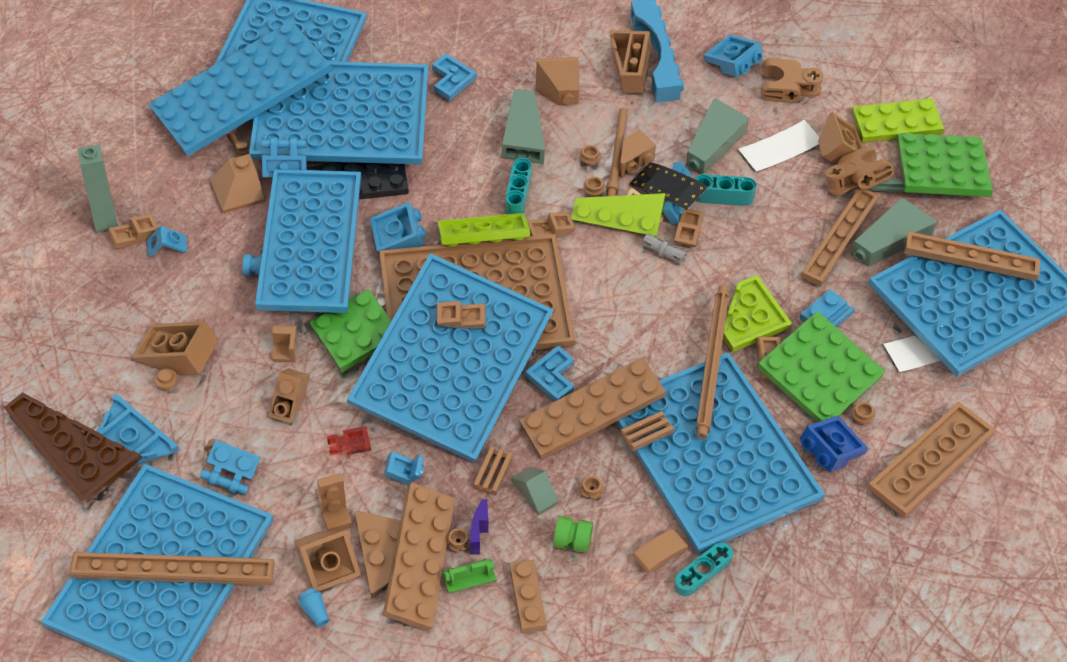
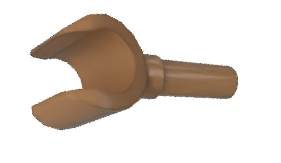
M230 133L229 137L234 142L236 154H247V142H239L234 133Z

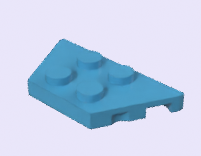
M118 394L113 396V404L110 410L106 411L103 423L98 427L97 432L114 442L122 444L125 448L139 453L142 459L135 465L179 451L178 445L136 409Z

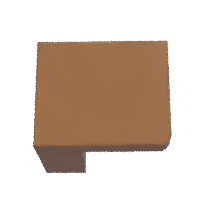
M273 326V362H295L298 342L296 326Z

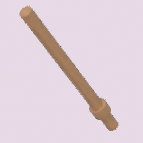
M626 108L619 109L610 179L606 185L607 196H616L619 192L618 177L628 112Z

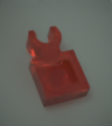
M366 426L343 430V436L341 437L338 435L327 437L328 445L337 444L336 446L329 447L330 455H337L342 450H346L347 455L371 451Z

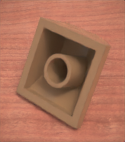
M578 57L537 58L536 91L557 105L578 104Z
M832 111L828 115L818 143L822 158L838 165L841 157L862 148L863 145L857 128Z
M250 154L229 159L210 179L222 213L265 202L258 174Z
M347 529L316 532L294 540L305 574L311 587L316 588L317 592L361 576Z

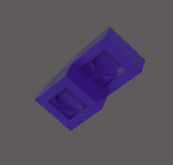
M487 499L481 500L472 520L470 555L480 554V533H488Z

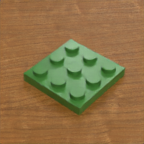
M369 289L349 299L348 313L326 312L310 321L311 327L342 373L373 355L391 323L390 318Z

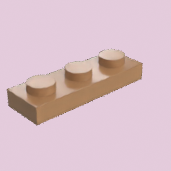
M534 559L511 562L509 568L521 633L547 630Z

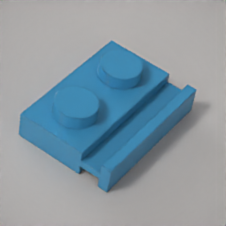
M830 289L800 314V320L805 322L818 311L837 328L854 313L855 308L847 305V301Z

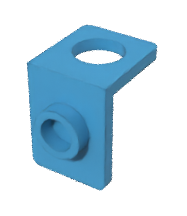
M159 226L147 239L148 256L152 257L162 246L186 253V236L177 231ZM157 237V242H156L155 246L152 247L153 242H154L155 238Z

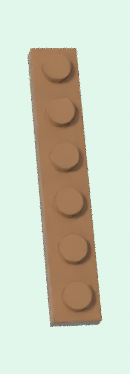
M859 187L802 271L801 278L819 287L822 286L878 202V194Z
M909 231L906 236L905 254L1037 281L1039 277L1040 259Z

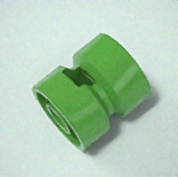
M559 516L553 547L567 550L571 546L574 551L587 554L591 541L593 522L579 520L575 523L573 518Z

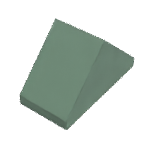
M530 467L511 478L513 484L538 515L558 504V499L546 471Z

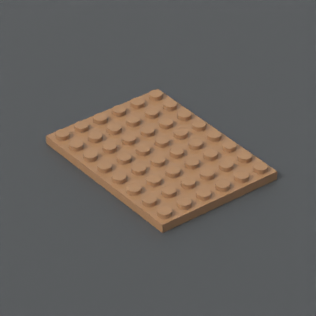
M555 234L530 236L522 240L481 241L479 244L459 243L457 246L452 247L432 245L379 250L386 313L391 321L431 253L554 309L534 350L555 348L557 346H575L574 331Z

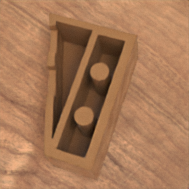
M609 31L623 93H644L652 51L650 31Z

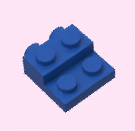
M839 416L807 426L799 439L802 447L816 457L818 465L825 467L829 472L845 467L849 460L865 455L869 449Z

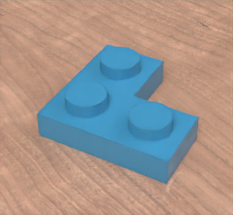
M446 53L432 64V70L444 77L434 85V92L448 101H451L477 79L475 71Z
M557 346L527 369L525 377L555 402L574 392V385L561 375L574 365V358L560 346Z

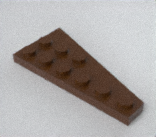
M23 392L4 406V409L84 505L142 459L139 453L131 451L122 444L104 437L103 434L66 417L63 413L47 407L44 403Z

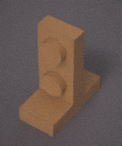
M341 473L317 479L318 489H315V495L327 531L352 528V522L346 507L344 481Z

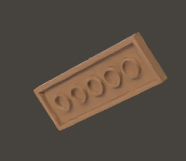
M644 357L519 419L542 460L666 397V391Z
M957 402L869 483L867 489L905 519L994 435L996 430L963 404Z
M413 482L407 486L382 616L426 631L433 627L455 498Z

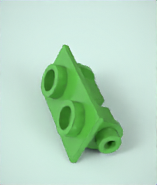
M487 558L442 571L448 593L497 581L493 571V560Z

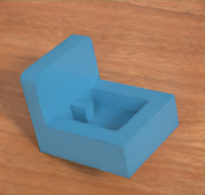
M391 452L387 457L383 476L409 485L422 476L424 466L422 465L423 456L418 455L412 460Z

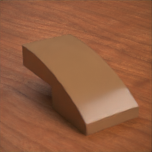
M693 209L683 210L674 243L696 247L704 212Z
M569 212L549 213L547 219L527 220L530 236L555 234L556 238L574 232L576 229Z
M152 214L130 218V224L108 228V235L114 248L120 249L148 239L158 229V226Z
M460 301L437 303V324L451 328H486L485 303L461 305Z
M671 529L647 542L636 550L632 556L649 573L665 566L668 559L685 553L688 545L674 529Z

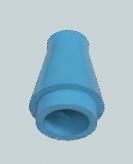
M311 588L298 597L300 601L299 606L315 623L317 628L326 625L330 621L322 594L317 592L316 588Z

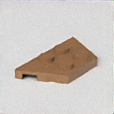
M355 511L370 596L373 598L378 595V591L389 583L401 520Z

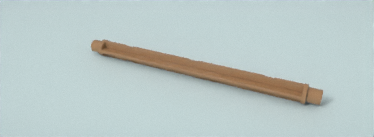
M724 284L718 286V291L715 295L696 424L697 438L699 439L707 438L711 425L729 298L728 286Z

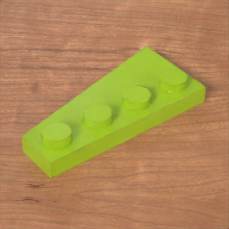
M666 194L575 198L571 218L574 221L645 235L650 233L657 237Z

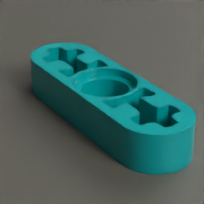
M722 542L716 543L680 571L675 578V591L679 595L690 596L729 566L733 557L731 546ZM717 553H719V554L725 553V554H726V557H725V558H724L723 556H720V557L716 560V563H714V560H715L716 557H717ZM699 565H707L711 571L707 574H702L697 570V567ZM693 575L694 578L691 580L690 587L687 584L681 585L682 580L688 582Z

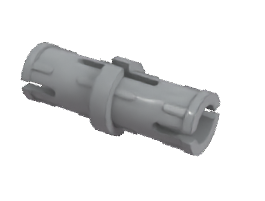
M650 233L643 240L646 242H642V246L657 252L660 257L664 258L665 256L680 265L686 259V251L671 245L670 241H663Z

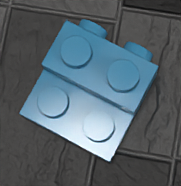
M731 34L704 54L705 62L720 66L722 73L733 77H738L742 73L746 74L752 65L760 63L763 58L760 42Z
M410 202L370 218L375 245L379 255V250L411 248L424 245L423 238L426 237V232L423 226L419 225V221L423 220L419 209H414Z

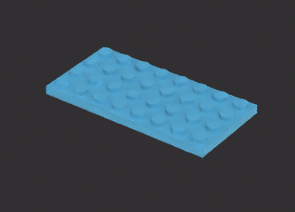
M289 21L150 102L149 106L188 157L333 70L331 64L292 21Z
M274 169L255 302L256 310L348 313L361 172Z

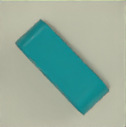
M518 158L513 162L505 197L506 214L525 213L532 178V163L526 158Z
M700 174L695 178V180L708 186L706 191L696 200L697 202L747 206L754 202L757 183L750 177Z

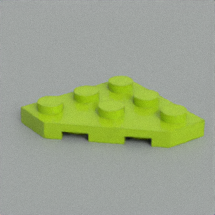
M758 275L740 281L737 284L723 333V340L732 353L755 344L757 337H772L791 329L792 322Z

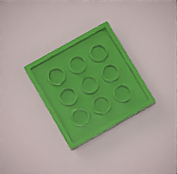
M900 133L897 135V146L905 192L991 197L993 189L982 138Z
M818 311L757 365V368L817 423L840 416L886 372Z

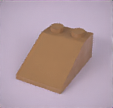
M206 321L151 324L132 359L159 369L169 368L180 375L200 374L219 340Z

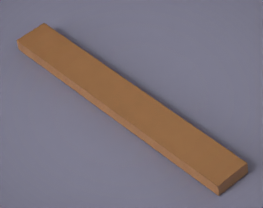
M73 552L69 575L71 579L272 585L275 561L274 559Z

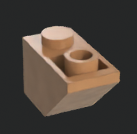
M641 130L623 139L619 172L621 178L634 173L638 168L649 164L655 159L656 144Z
M290 368L279 372L269 417L287 423L293 422L305 398L310 379L309 374Z

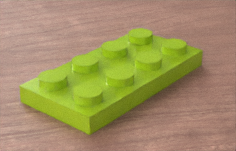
M933 98L852 107L851 113L862 143L897 139V135L900 133L941 135L944 131Z
M524 213L437 221L441 244L450 247L457 246L459 243L479 244L481 241L500 242L503 239L522 240L525 237H530V228Z

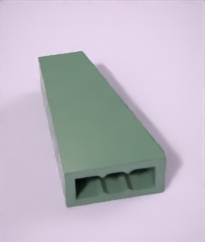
M514 89L502 142V159L516 160L518 158H526L532 163L544 164L545 144L535 91Z
M715 98L688 149L686 166L699 174H705L747 133L749 117Z
M100 144L77 148L96 233L108 231V228L118 225Z
M901 198L854 241L851 255L869 267L904 250L908 231L932 236L937 220L904 198Z

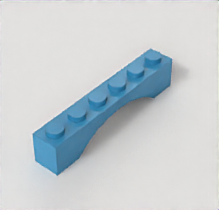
M656 0L631 1L630 10L634 30L650 31L651 44L659 57V64L653 72L651 85L655 102L680 100L681 91L684 90V83L682 78L679 79V66L674 62L675 54L674 50L670 49V37L665 33V21L661 20V7L657 6Z

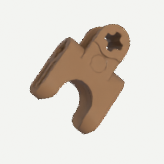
M768 58L762 63L763 75L767 78L778 80L767 81L763 84L761 96L764 100L791 103L798 101L801 96L816 97L821 93V83L824 78L821 70L817 68H801V64L798 61L789 59Z
M862 147L844 155L839 160L838 165H834L825 171V177L830 180L828 191L832 195H842L856 187L864 190L889 180L893 176L894 167L885 159L876 161V151L871 147Z

